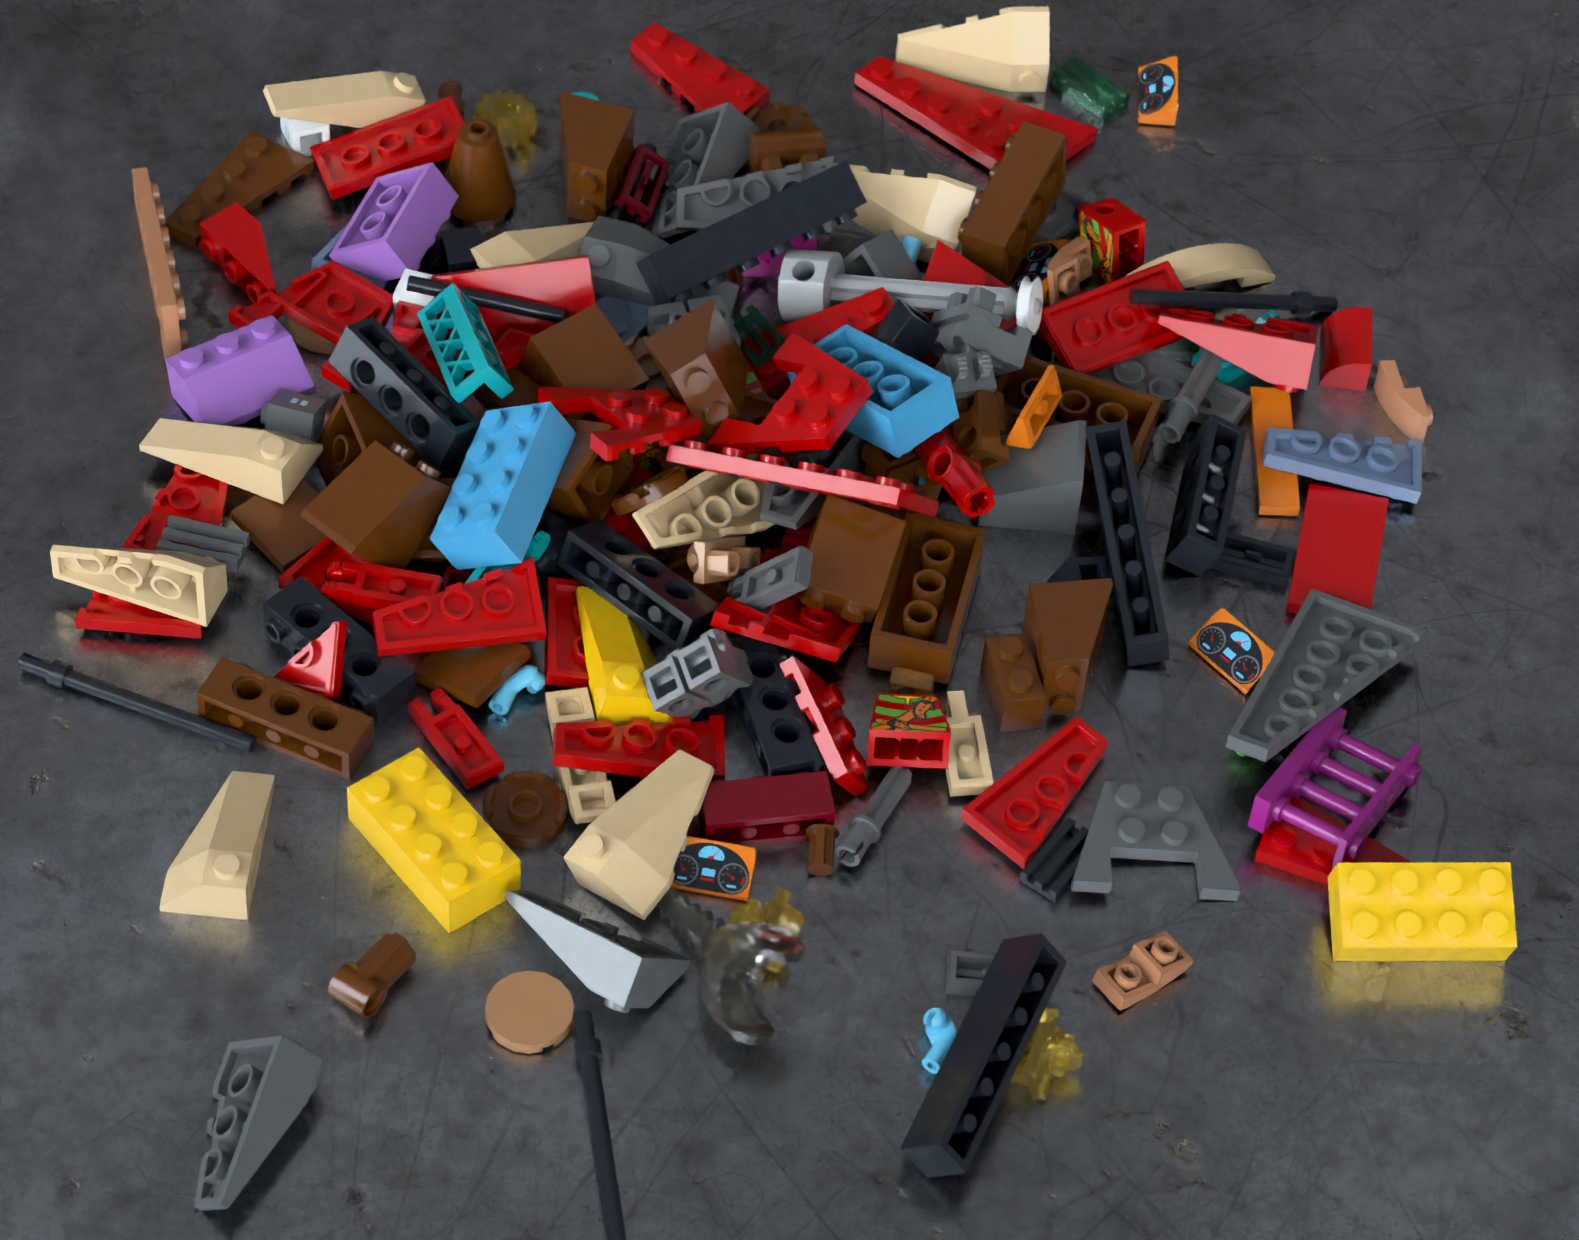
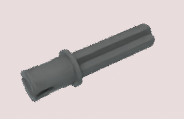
M1205 350L1202 353L1179 395L1171 398L1168 404L1169 411L1158 427V434L1163 440L1169 443H1176V441L1179 442L1182 439L1188 424L1198 417V406L1221 368L1223 358L1209 350Z
M891 767L860 815L852 817L847 834L834 851L835 856L839 857L846 850L839 859L841 863L850 867L857 866L870 844L880 839L882 826L911 784L910 778L912 773L908 768Z

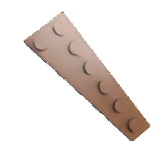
M147 167L131 169L134 199L166 359L189 348L186 328H179V320H186L185 305L180 292L178 273L175 272L173 250L170 249L168 227L165 226L163 205L160 204L157 181L150 182Z

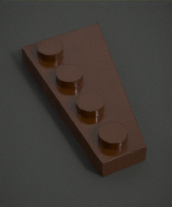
M251 131L165 220L169 236L194 248H198L199 241L201 240L200 222L237 202L246 211L252 213L262 206L261 200L274 192L281 194L291 187V181L298 176L307 177L315 172V160Z

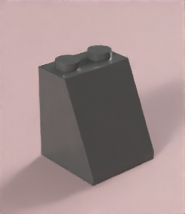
M1077 420L1044 427L1031 449L1007 446L1005 441L1009 434L1001 435V444L1008 447L1010 461L985 473H981L994 489L993 497L996 503L988 514L978 515V525L1075 535L1084 482L1085 427L1087 421Z

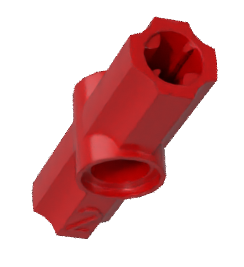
M945 428L914 447L916 453L926 464L928 477L944 487L965 515L975 518L981 514H988L996 503L993 497L995 491L982 476L979 462L968 457Z

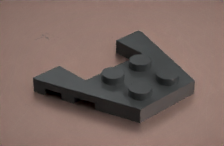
M1104 782L1072 880L1071 891L1110 894L1113 885L1111 858L1194 863L1199 899L1238 900L1241 892L1240 884L1189 786Z

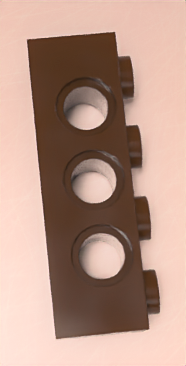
M222 657L197 692L199 716L256 736V743L348 780H351L374 745L373 717L366 715L359 709L348 708L330 701L319 693H311L293 686L282 678H273L258 672L244 663H236Z

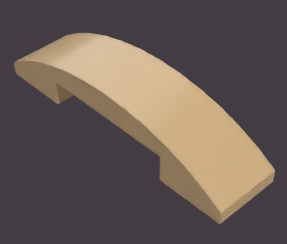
M1215 243L1185 248L1152 260L1126 275H1131L1168 260L1184 288L1235 279L1242 288L1273 282L1276 276L1258 250L1233 243Z
M587 687L545 692L552 741L556 723L595 721ZM558 767L563 790L567 795L568 807L575 824L593 822L616 802L611 781L607 780L606 773Z

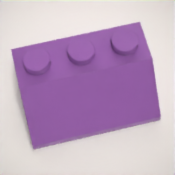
M433 162L376 177L329 256L337 263L383 282L401 278L405 268L418 271L420 261L426 251L435 243L437 232L450 217V210L459 196Z
M273 315L258 319L232 332L221 334L215 339L193 348H187L181 353L165 359L172 397L194 422L237 426L261 416L265 401H270L280 389L305 395L315 393V386L291 334Z

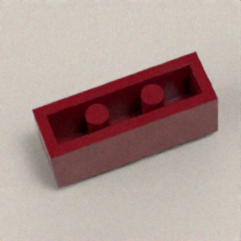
M804 771L791 775H761L748 779H718L711 781L698 815L703 839L743 846L808 841L810 837L807 836L806 829L811 825L820 823L834 826L836 812L827 771Z

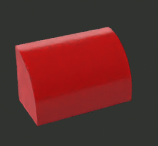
M1351 307L1342 309L1330 315L1323 322L1320 329L1319 386L1366 391L1372 366L1373 308Z

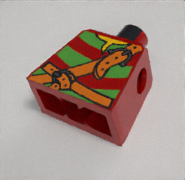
M1106 198L1093 204L1083 202L1076 207L1073 218L1079 224V237L1090 240L1092 269L1105 284L1126 277L1127 274L1144 265L1145 219L1115 198Z
M900 688L894 694L881 693L877 695L869 726L866 764L868 766L948 769L951 729L939 699L933 695H917L910 688Z

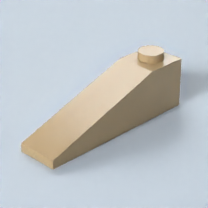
M1008 7L1000 9V15L979 20L978 15L967 17L964 24L948 28L938 24L898 34L895 61L945 78L1002 91L1046 92L1049 71V7Z
M375 71L266 85L263 89L274 117L363 128L423 106L426 102L415 75H409L404 72Z
M849 165L867 203L855 209L858 216L851 219L853 222L876 236L892 229L901 244L904 235L923 241L917 259L926 263H930L938 240L955 251L959 243L958 231L963 219L968 217L977 187L941 174L928 173L927 178L905 176V170L892 169L891 174L870 172L866 166Z
M160 418L139 445L140 451L283 505L323 451L322 444L287 431Z
M706 470L690 479L675 491L632 514L654 550L694 543V541L762 532L775 525L774 523L760 520V510L767 483L743 478L736 474L735 476Z
M679 749L590 823L563 857L577 883L645 920L671 887L675 876L673 868L680 851L684 852L689 840L686 834L693 816L698 815L715 771L713 766Z

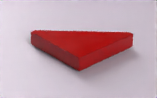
M347 621L333 622L328 630L315 641H311L273 678H282L293 686L311 693H319L329 700L340 699Z

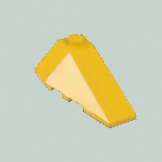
M577 586L576 597L595 721L609 720L614 726L628 725L632 719H649L650 724L671 723L673 716L654 711L641 673L658 664V661L637 623L589 587Z

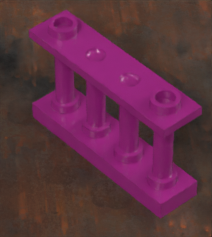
M1338 707L1309 730L1255 795L1248 827L1263 834L1274 820L1280 822L1283 819L1337 846L1332 869L1337 863H1346L1350 858L1356 860L1359 857L1369 833L1406 787L1412 789L1416 785L1423 766L1418 764L1422 746L1414 744L1404 758L1399 760L1348 735L1347 729L1343 728L1347 710ZM1340 749L1390 775L1382 784L1329 758L1328 755L1331 750L1337 752ZM1321 772L1372 798L1363 807L1310 781L1309 778L1312 773L1318 775ZM1293 796L1296 798L1304 796L1352 820V822L1344 831L1290 804V800Z

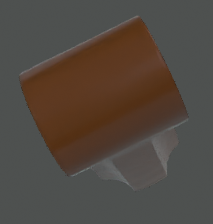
M386 933L356 963L348 961L335 972L328 986V994L361 1017L367 1019L374 1015L382 1006L388 994V988L416 962V952L411 948L407 939L398 933Z

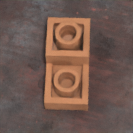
M1081 237L1073 239L1063 246L1051 259L1047 268L1050 305L1080 293V282L1092 275L1089 239Z
M1395 359L1379 361L1373 388L1380 404L1393 423L1407 437L1422 440L1423 443L1427 427L1431 426L1433 422L1431 404L1429 402L1425 403L1420 387L1407 388L1406 378L1404 375L1399 374Z
M1165 930L1135 943L1129 956L1097 969L1092 982L1121 1011L1145 999L1174 980L1192 965L1193 959Z

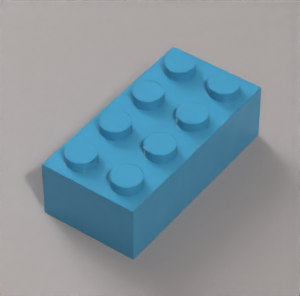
M845 324L814 344V346L867 379L873 390L845 430L897 458L910 452L914 447L959 418L951 377ZM788 372L790 384L794 381L796 373Z
M551 402L486 410L482 417L479 428L466 453L464 462L430 537L433 544L457 570L522 563L576 436L575 430Z

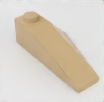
M594 222L507 231L470 250L480 269L579 256L584 237Z
M53 545L50 550L53 578L205 627L208 626L228 591L226 564L218 562L211 557H202L181 551Z
M240 771L231 772L167 870L160 902L161 912L248 920L276 781L275 775Z

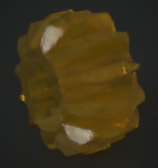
M496 88L494 95L483 94L482 100L476 103L474 120H483L494 125L497 129L502 148L509 146L515 151L517 144L528 145L529 139L535 136V131L537 130V110L535 103L527 99L526 93L515 95L513 89L507 93H502Z

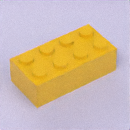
M419 747L347 787L348 819L449 934L504 902L507 890L521 891V860Z
M1511 862L1337 863L1327 877L1333 961H1506L1517 948Z

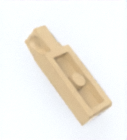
M964 690L947 691L945 717L951 729L948 769L945 770L950 797L980 795L994 784L982 717L977 715V712L968 713Z

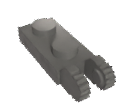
M798 546L746 571L745 575L731 581L728 585L727 594L731 598L760 611L808 588L811 580L814 552L804 546Z

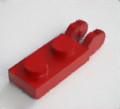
M335 561L329 564L326 572L327 578L333 582L329 581L322 584L320 592L337 605L346 606L352 603V605L382 609L423 594L427 597L442 592L443 577L363 562L360 565Z
M439 687L430 692L432 704L439 712L435 716H432L425 705L418 699L408 703L407 706L411 718L467 790L504 772L503 759L459 704L455 705L442 688Z

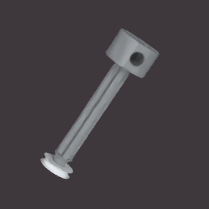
M792 248L788 250L783 258L778 280V306L781 318L785 322L790 323L883 287L894 303L899 298L920 312L934 313L947 308L951 294L959 292L968 295L970 288L979 285L845 274L842 255L839 252ZM1024 276L1018 292L1011 286L1008 288L980 286L997 295L992 313L1001 316L1006 321L1016 316L1017 327L1021 326L1032 331V336L1037 333L1042 318L1044 298L1042 280L1039 276L1035 278L1034 282L1030 281L1028 276Z

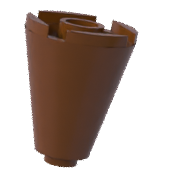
M473 120L465 123L459 130L444 177L459 196L450 210V218L452 219V215L462 219V224L486 227L500 223L505 219V214L511 208L512 211L514 210L517 193L495 126L483 120Z

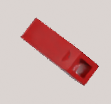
M238 202L200 222L201 240L199 241V248L208 261H214L224 271L230 282L233 284L237 283L246 291L253 303L257 302V296L267 291L276 293L261 223Z

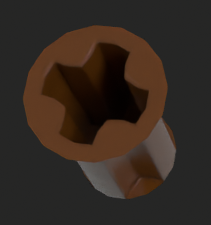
M829 824L811 825L806 829V834L810 837L808 871L812 875L828 876L833 873L835 839L839 836L840 832L838 828Z

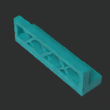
M454 283L450 284L417 312L449 392L458 403H461L483 383L501 399L514 390L478 306ZM444 309L440 319L432 320ZM448 329H453L449 340H444ZM457 350H462L458 360L453 361ZM474 370L470 376L462 381L466 371Z

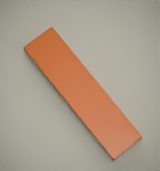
M1250 386L1249 396L1252 397L1249 409L1258 515L1298 516L1300 499L1297 474L1279 471L1262 465L1264 437L1268 428L1293 429L1290 392L1281 391L1274 387Z

